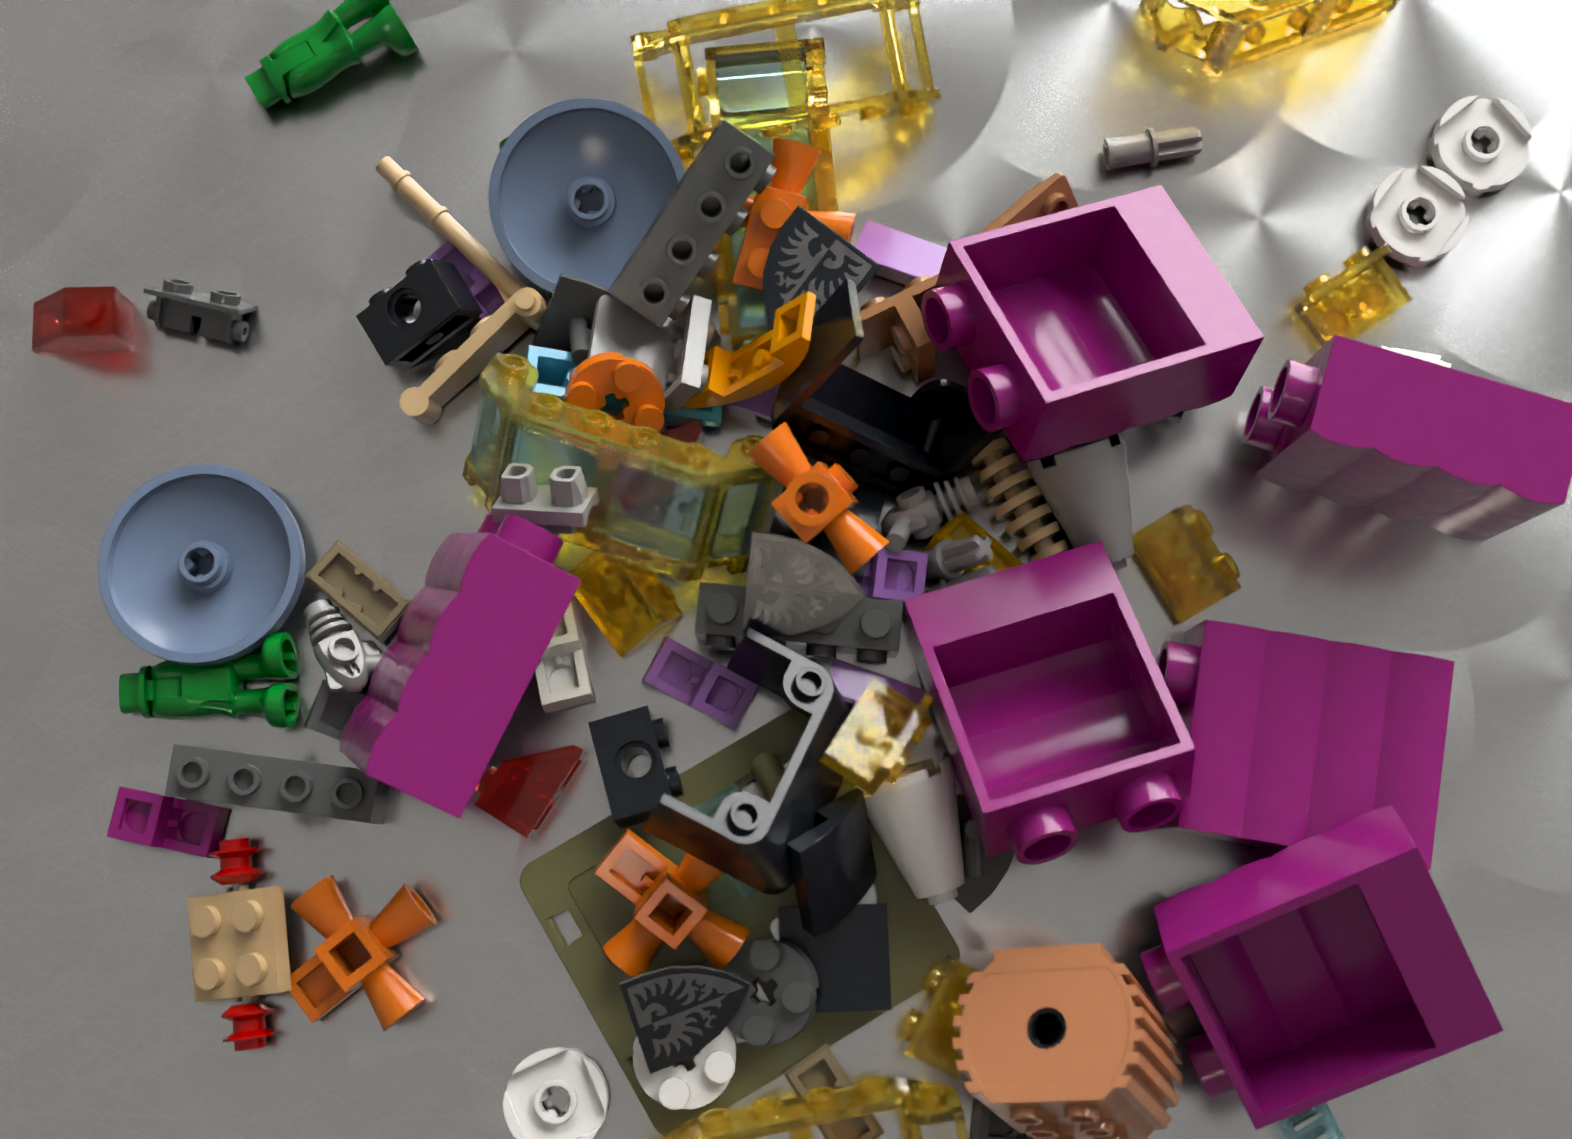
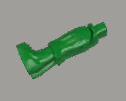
M345 0L333 11L328 9L315 24L281 42L268 56L259 60L262 67L246 76L245 80L261 106L267 109L281 99L288 104L292 101V98H299L313 93L345 69L361 64L360 58L381 47H389L401 56L411 55L419 50L389 0ZM372 18L368 23L350 35L348 32L349 28L365 19Z
M288 632L273 633L264 639L260 652L244 655L226 663L210 666H191L163 661L153 666H142L138 673L121 674L119 677L120 710L123 714L141 713L147 719L158 717L168 720H185L213 715H223L236 719L240 714L265 715L266 721L272 727L280 729L291 728L296 723L300 707V692L297 685L293 683H277L265 688L244 690L243 680H285L297 678L299 676V662L293 639Z

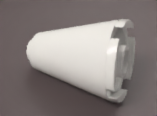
M949 755L942 756L939 762L940 767H935L933 759L930 758L878 775L880 783L870 786V789H868L866 780L853 787V789L858 788L863 791L867 817L917 899L927 898L929 905L940 904L956 898L959 895L957 888L965 883L953 762Z

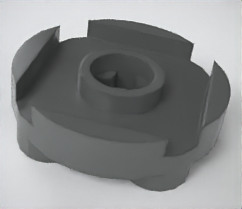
M773 938L750 940L744 942L733 959L721 969L750 983V987L738 1012L727 1025L730 1031L740 1039L746 1040L749 1044L763 1046L785 1042L803 1032L814 1018L817 1005L815 1006L817 999L816 988H819L818 975L809 957L796 945ZM759 979L763 982L773 979L778 987L774 990L773 995L777 1001L773 1005L768 1001L760 1002L757 998L758 987L756 984Z

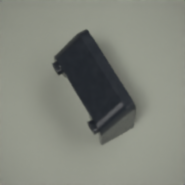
M846 278L815 312L809 349L805 359L789 377L780 383L771 410L772 431L786 422L804 454L830 466L834 463L839 464L848 474L896 496L916 486H923L925 491L931 490L935 495L936 490L933 483L939 482L941 488L945 486L943 481H950L1004 429L993 432L983 429L972 412L967 387L946 379L930 381L909 397L841 364L865 339L855 282Z
M749 628L726 668L782 697L792 709L810 718L771 801L768 802L749 792H735L723 799L713 818L664 793L648 818L643 830L762 893L776 895L785 892L794 883L787 843L818 826L816 811L834 801L861 743L862 731L857 719L825 668Z

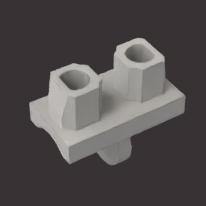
M511 463L501 475V494L491 508L493 522H502L506 513H510L542 527L557 537L560 534H574L576 527H585L591 507L598 505L600 501L598 487H587L580 466L563 465L554 468L549 476L550 485L536 484L533 466L524 463Z

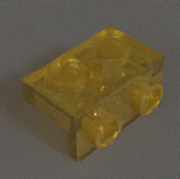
M1387 244L1382 245L1373 252L1367 246L1363 247L1342 263L1345 268L1344 271L1333 278L1325 272L1302 289L1306 296L1294 310L1321 347L1335 334L1354 340L1407 305L1413 299L1384 260L1392 252Z
M1189 503L1177 507L1133 535V547L1179 624L1241 588L1237 580L1240 577V571L1236 563L1227 552L1223 551L1220 553L1210 537L1214 534L1210 521L1200 509L1194 510Z
M626 536L600 543L569 572V574L581 580L574 595L620 658L631 654L663 625L675 621L683 614L676 604L675 595L665 583L659 581L647 565L643 551Z
M873 677L820 759V762L871 795L875 794L884 779L894 784L910 759L908 755L902 752L906 744L910 741L917 746L933 721L925 713L933 702L934 697L925 693L919 703L915 704Z
M947 954L943 964L935 961L928 971L922 985V989L928 993L919 1011L914 1008L909 1010L900 1027L898 1036L904 1039L901 1049L905 1054L912 1058L916 1057L958 1079L961 1073L957 1069L956 1060H963V1057L953 1049L952 1038H960V1033L953 1028L954 1016H962L963 1010L957 1006L960 994H969L971 991L966 981L972 972L980 971Z

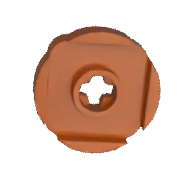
M601 353L581 362L569 376L570 382L565 388V393L562 394V414L573 438L579 444L588 448L595 456L608 457L610 455L632 452L645 445L663 428L665 409L663 389L653 370L639 359L636 361L633 358L623 357L622 353ZM614 393L617 399L627 398V403L622 406V411L614 415L610 412L603 413L600 410L606 405L604 397Z

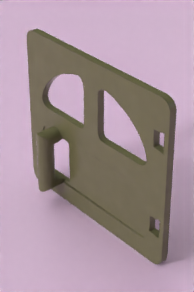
M790 709L681 773L679 776L684 795L676 797V799L713 818L718 806L725 797L735 792H741L746 784L755 779L768 802H770L785 772L782 763L792 757L810 718L794 709ZM851 765L834 800L850 792L855 785L861 783ZM612 815L528 863L521 872L520 887L653 1126L661 1135L668 1138L684 1135L783 1075V1070L825 1041L828 1046H831L889 1011L815 1012V1016L808 1027L796 1037L785 1042L763 1046H753L747 1041L736 1043L735 1072L724 1092L705 1106L696 1109L672 1110L652 1099L643 1090L634 1072L631 1056H633V1043L637 1034L619 982L632 977L619 969L603 950L604 943L634 920L635 904L599 878L594 872L595 867L627 828L678 867L686 852L644 831L643 828L646 822L620 829L613 821ZM868 819L877 872L874 880L877 903H887L891 1005L893 1008L954 971L960 960V951L935 906L929 905L927 898L917 899ZM724 873L706 887L709 890V909L749 927V933L744 942L755 939H775L770 926L772 921L779 917L778 907L798 905L794 883L785 892L770 895L762 893ZM567 909L583 935L571 942L570 945L567 944L552 917L559 915ZM688 936L685 937L675 950L663 941L647 972L669 966L699 965L707 960V958ZM759 979L760 986L771 1005H773L777 1001L773 995L774 990L778 987L773 979L768 982H763ZM698 1053L680 1061L675 1066L683 1064L687 1070L696 1066L694 1057Z

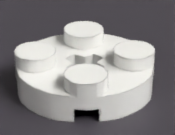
M1475 95L1458 100L1437 121L1432 137L1428 141V153L1433 158L1436 168L1450 175L1460 185L1466 195L1479 196L1484 192H1494L1506 187L1524 171L1531 157V154H1529V141L1532 139L1530 124L1524 114L1505 99L1495 97L1493 100L1477 99L1480 95ZM1471 135H1474L1477 139L1486 136L1491 141L1487 147L1490 154L1476 151L1472 146Z
M1420 166L1418 169H1408L1403 171V168L1387 176L1373 192L1368 203L1367 217L1364 221L1366 233L1373 238L1376 245L1385 254L1397 261L1408 263L1413 267L1426 266L1429 262L1441 259L1462 240L1469 225V214L1465 217L1466 209L1463 204L1466 197L1460 185L1447 173L1428 166ZM1418 206L1423 207L1426 210L1423 218L1429 222L1428 225L1412 223L1406 212L1407 207L1411 210L1416 209Z
M726 1026L720 1035L694 1057L696 1065L694 1068L687 1070L683 1064L672 1065L652 1074L649 1072L638 1037H636L633 1043V1067L639 1084L652 1099L660 1102L668 1109H696L711 1103L724 1092L735 1072L737 1044L734 1033Z
M558 1046L544 1048L526 1057L517 1065L512 1073L504 1093V1118L510 1132L516 1139H593L607 1117L609 1089L605 1076L599 1066L581 1050ZM556 1086L559 1092L567 1091L569 1093L570 1100L565 1103L566 1113L558 1115L554 1108L545 1110L542 1101L549 1097L548 1087Z

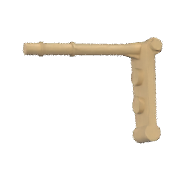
M386 156L379 161L376 171L391 185L390 187L394 192H399L428 220V225L431 228H436L497 287L505 302L492 315L480 320L472 329L470 337L457 350H451L443 355L434 367L435 372L419 388L411 387L402 393L399 401L402 411L421 424L431 425L441 417L442 407L527 329L531 327L538 331L548 302L538 291L525 285L499 263L449 214V210L446 207H441L412 179V174L409 171H404L391 157Z

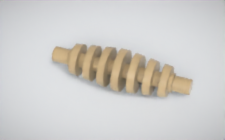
M1004 437L995 438L971 462L974 467L983 463L986 465V468L977 475L981 485L993 480L996 482V485L985 493L988 502L993 503L1003 497L1006 499V502L993 511L996 519L1001 521L1013 514L1017 519L1005 526L1004 530L1010 537L1022 531L1025 532L1027 536L1016 545L1022 553L1032 548L1035 549L1037 554L1028 560L1029 562L1067 551L1069 547L1065 539L1055 544L1051 539L1061 531L1058 522L1054 521L1046 526L1042 523V520L1053 513L1048 503L1036 508L1032 506L1034 502L1043 497L1039 487L1036 485L1025 491L1022 489L1024 485L1033 479L1029 469H1024L1014 474L1012 470L1021 464L1022 460L1017 453L1004 457L1002 452L1008 449L1010 444Z

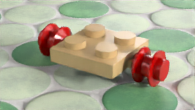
M250 838L218 841L219 851L210 852L208 856L220 860V870L211 875L210 879L222 886L232 885V887H226V893L187 898L195 1002L234 998L235 1003L242 1002V1004L230 1006L221 1015L222 1019L231 1021L233 1025V1033L225 1037L223 1042L234 1041L235 1051L267 1047L266 1037L277 1034L276 1031L265 1028V1017L275 1011V1008L263 1001H252L258 1000L257 995L292 991L283 885L249 889L248 885H243V883L254 882L263 874L262 869L252 866L251 857L262 850V848L251 847Z

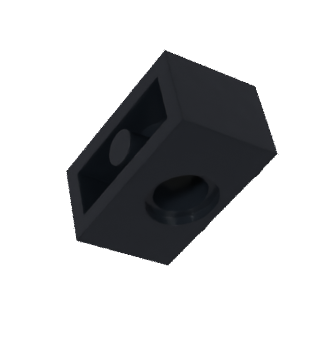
M431 258L422 259L414 263L406 270V277L394 287L385 288L374 294L369 300L370 305L356 316L385 366L411 368L483 313L453 263ZM420 301L421 312L415 320L414 307Z
M648 705L588 722L613 821L620 829L646 822L664 793L675 799L684 795L677 767L667 768L663 749L671 747L664 719L662 717L654 720ZM638 755L649 756L652 764L650 770L641 777H630L627 775L626 768L633 757Z

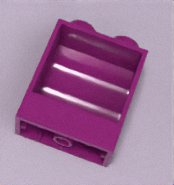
M1162 185L949 241L934 289L924 293L921 303L924 327L932 344L940 351L956 348L970 371L967 390L970 406L976 420L988 432L1004 429L1022 461L1046 457L1075 444L1100 440L1129 427L1151 424L1177 414L1180 411L1202 408L1233 395L1264 339V335Z
M1335 334L1305 364L1288 359L1282 366L1273 389L1260 386L1246 418L1242 441L1244 444L1263 449L1256 474L1273 484L1294 490H1314L1326 499L1347 506L1371 507L1378 513L1397 521L1411 524H1429L1434 529L1455 538L1485 541L1565 504L1572 477V403Z
M506 513L502 522H493L492 515L486 514L477 533L450 534L440 545L431 560L426 574L425 586L414 596L406 608L399 624L396 641L379 660L370 680L368 695L358 704L348 719L342 733L339 750L366 775L460 819L581 582L580 579L553 565L564 541L542 527L510 513Z
M1101 541L904 600L911 651L924 688L928 692L937 724L951 756L954 770L987 857L1014 850L1015 856L1020 863L1027 865L1041 864L1057 859L1072 850L1079 841L1077 833L1079 829L1118 818L1120 826L1124 831L1130 833L1144 832L1168 823L1182 811L1183 802L1181 798L1189 796L1191 793L1195 746Z
M1204 620L1187 630L1184 643L1165 641L1160 650L1157 665L1195 746L1191 793L1189 796L1181 798L1183 802L1182 811L1174 819L1158 827V829L1283 850L1309 837L1332 831L1343 823L1362 814L1392 805L1418 847L1427 869L1431 870L1455 661L1213 620Z
M1392 805L1362 814L1343 823L1332 831L1299 841L1271 857L1241 866L1213 882L1190 888L1162 901L1153 908L1163 944L1140 953L1147 977L1164 1011L1169 1014L1192 1004L1205 1030L1186 1038L1185 1045L1207 1095L1213 1100L1236 1090L1256 1130L1504 1031L1419 849Z

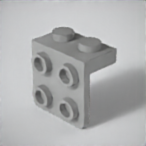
M693 294L686 308L676 321L668 317L663 326L659 327L614 296L603 295L595 305L587 359L597 354L615 352L622 353L623 357L633 358L636 361L639 359L646 363L657 376L663 389L665 409L677 413L695 393L700 394L708 378L709 368L708 365L703 363L705 350L708 348L714 333V322L709 321L712 300Z

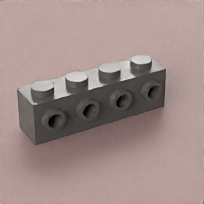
M722 117L610 287V294L659 327L663 326L668 317L676 321L692 297L685 291L697 275L704 279L716 263L720 254L713 249L723 234L726 233L732 237L747 216L748 211L742 206L751 192L754 190L761 194L771 181L777 170L771 164L776 155Z
M707 582L699 583L695 635L697 640H705V647L735 650V643L740 644L746 634L742 633L746 586ZM865 597L844 616L819 629L795 635L764 636L787 648L806 650V657L833 660L836 659V653L857 655V662L886 664L887 658H896L899 653L903 601Z

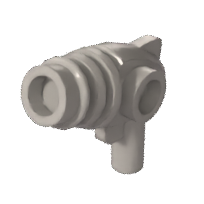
M967 475L961 479L954 477L955 487L951 486L949 480L943 481L946 491L942 490L939 482L933 483L936 495L931 490L925 491L923 486H916L899 494L896 498L898 505L890 509L881 522V530L888 534L886 539L890 541L886 545L887 548L891 551L899 552L903 550L911 534L915 540L925 539L936 534L941 529L940 523L943 520V513H946L951 523L955 520L951 510L955 508L959 517L963 514L960 507L963 504L967 511H971V506L980 503L969 476Z
M321 599L311 603L303 611L306 618L305 626L309 628L310 642L312 647H314L313 651L316 660L325 672L329 691L338 692L345 690L347 692H360L367 686L368 677L373 675L383 654L379 655L377 644L373 640L361 642L357 633L352 630V625L340 614L339 608L334 606L330 599Z

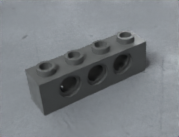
M174 744L165 796L383 825L389 785L366 775L358 768Z

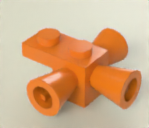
M773 139L772 152L776 156L772 161V165L777 170L770 181V187L766 186L761 194L756 192L755 197L749 195L742 206L748 211V214L740 227L747 228L732 281L734 285L763 292V273L770 247L782 226L798 205L851 243L857 213L809 211L808 198L801 195L821 155V151L794 140Z
M786 422L770 432L747 454L746 457L787 488L770 504L805 544L810 543L822 531H825L850 576L890 542L850 511L859 502L852 494L859 486L849 474L836 463L829 468L826 463L818 461L811 467Z
M627 828L595 867L594 874L635 904L634 920L603 944V950L607 957L619 969L631 977L647 972L663 941L675 950L685 937L688 936L716 969L721 970L737 954L748 936L749 927L708 908L709 890L706 887L718 879L724 872L688 853L685 854L678 867Z
M330 875L313 885L291 904V909L327 939L313 950L316 955L290 974L292 991H289V993L312 1023L319 1021L361 986L384 1032L409 1015L427 999L389 966L391 962L400 956L393 946L437 924L436 918L427 904L410 885L404 883L373 920L369 915L353 918L334 875Z

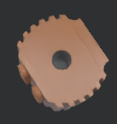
M1101 943L994 949L993 961L982 972L971 973L966 981L971 991L969 994H960L957 1006L963 1010L962 1016H954L953 1028L960 1033V1038H952L953 1049L963 1057V1060H956L957 1069L971 1081L963 1082L969 1093L1017 1132L1026 1133L1027 1136L1034 1139H1147L1154 1130L1167 1128L1172 1118L1166 1110L1168 1107H1177L1180 1097L1173 1088L1174 1085H1182L1183 1074L1175 1066V1064H1183L1181 1053L1173 1044L1178 1043L1176 1034L1167 1023L1169 1021L1162 1010L1123 963H1117Z

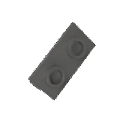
M164 278L163 284L146 287L143 292L157 296L156 301L151 300L147 308V318L154 320L156 326L192 333L195 316L201 317L199 336L234 344L237 340L243 342L246 340L249 325L247 322L242 321L243 314L257 310V305L241 302V294L220 289H212L211 294L194 291V283L175 278Z

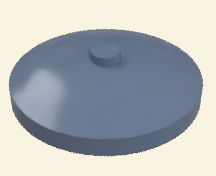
M577 98L554 103L532 114L523 121L505 141L496 158L488 192L489 212L493 230L499 245L511 263L527 279L545 291L553 294L560 274L580 278L610 290L614 280L682 179L685 169L679 154L665 133L654 122L633 108L618 102L598 98Z
M212 464L190 465L167 471L135 490L122 503L111 519L103 536L98 557V583L101 597L109 616L121 633L136 646L158 658L172 663L191 666H210L226 663L249 654L260 647L264 639L276 633L288 619L300 595L305 574V548L302 534L295 517L284 501L257 478L235 468Z

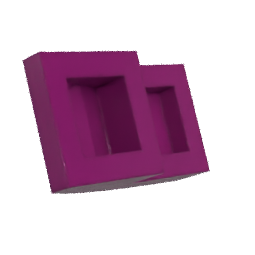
M119 786L106 837L213 858L208 856V853L219 851L218 841L222 840L229 808Z

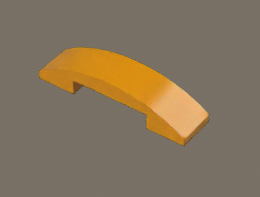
M807 291L776 309L773 329L735 352L730 353L716 345L705 351L703 364L708 365L709 368L706 384L700 394L695 393L683 407L697 409L734 403L765 392L789 377L800 366L809 349L816 295Z

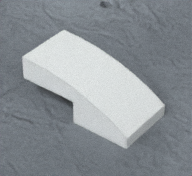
M572 601L535 670L541 704L545 713L594 702Z

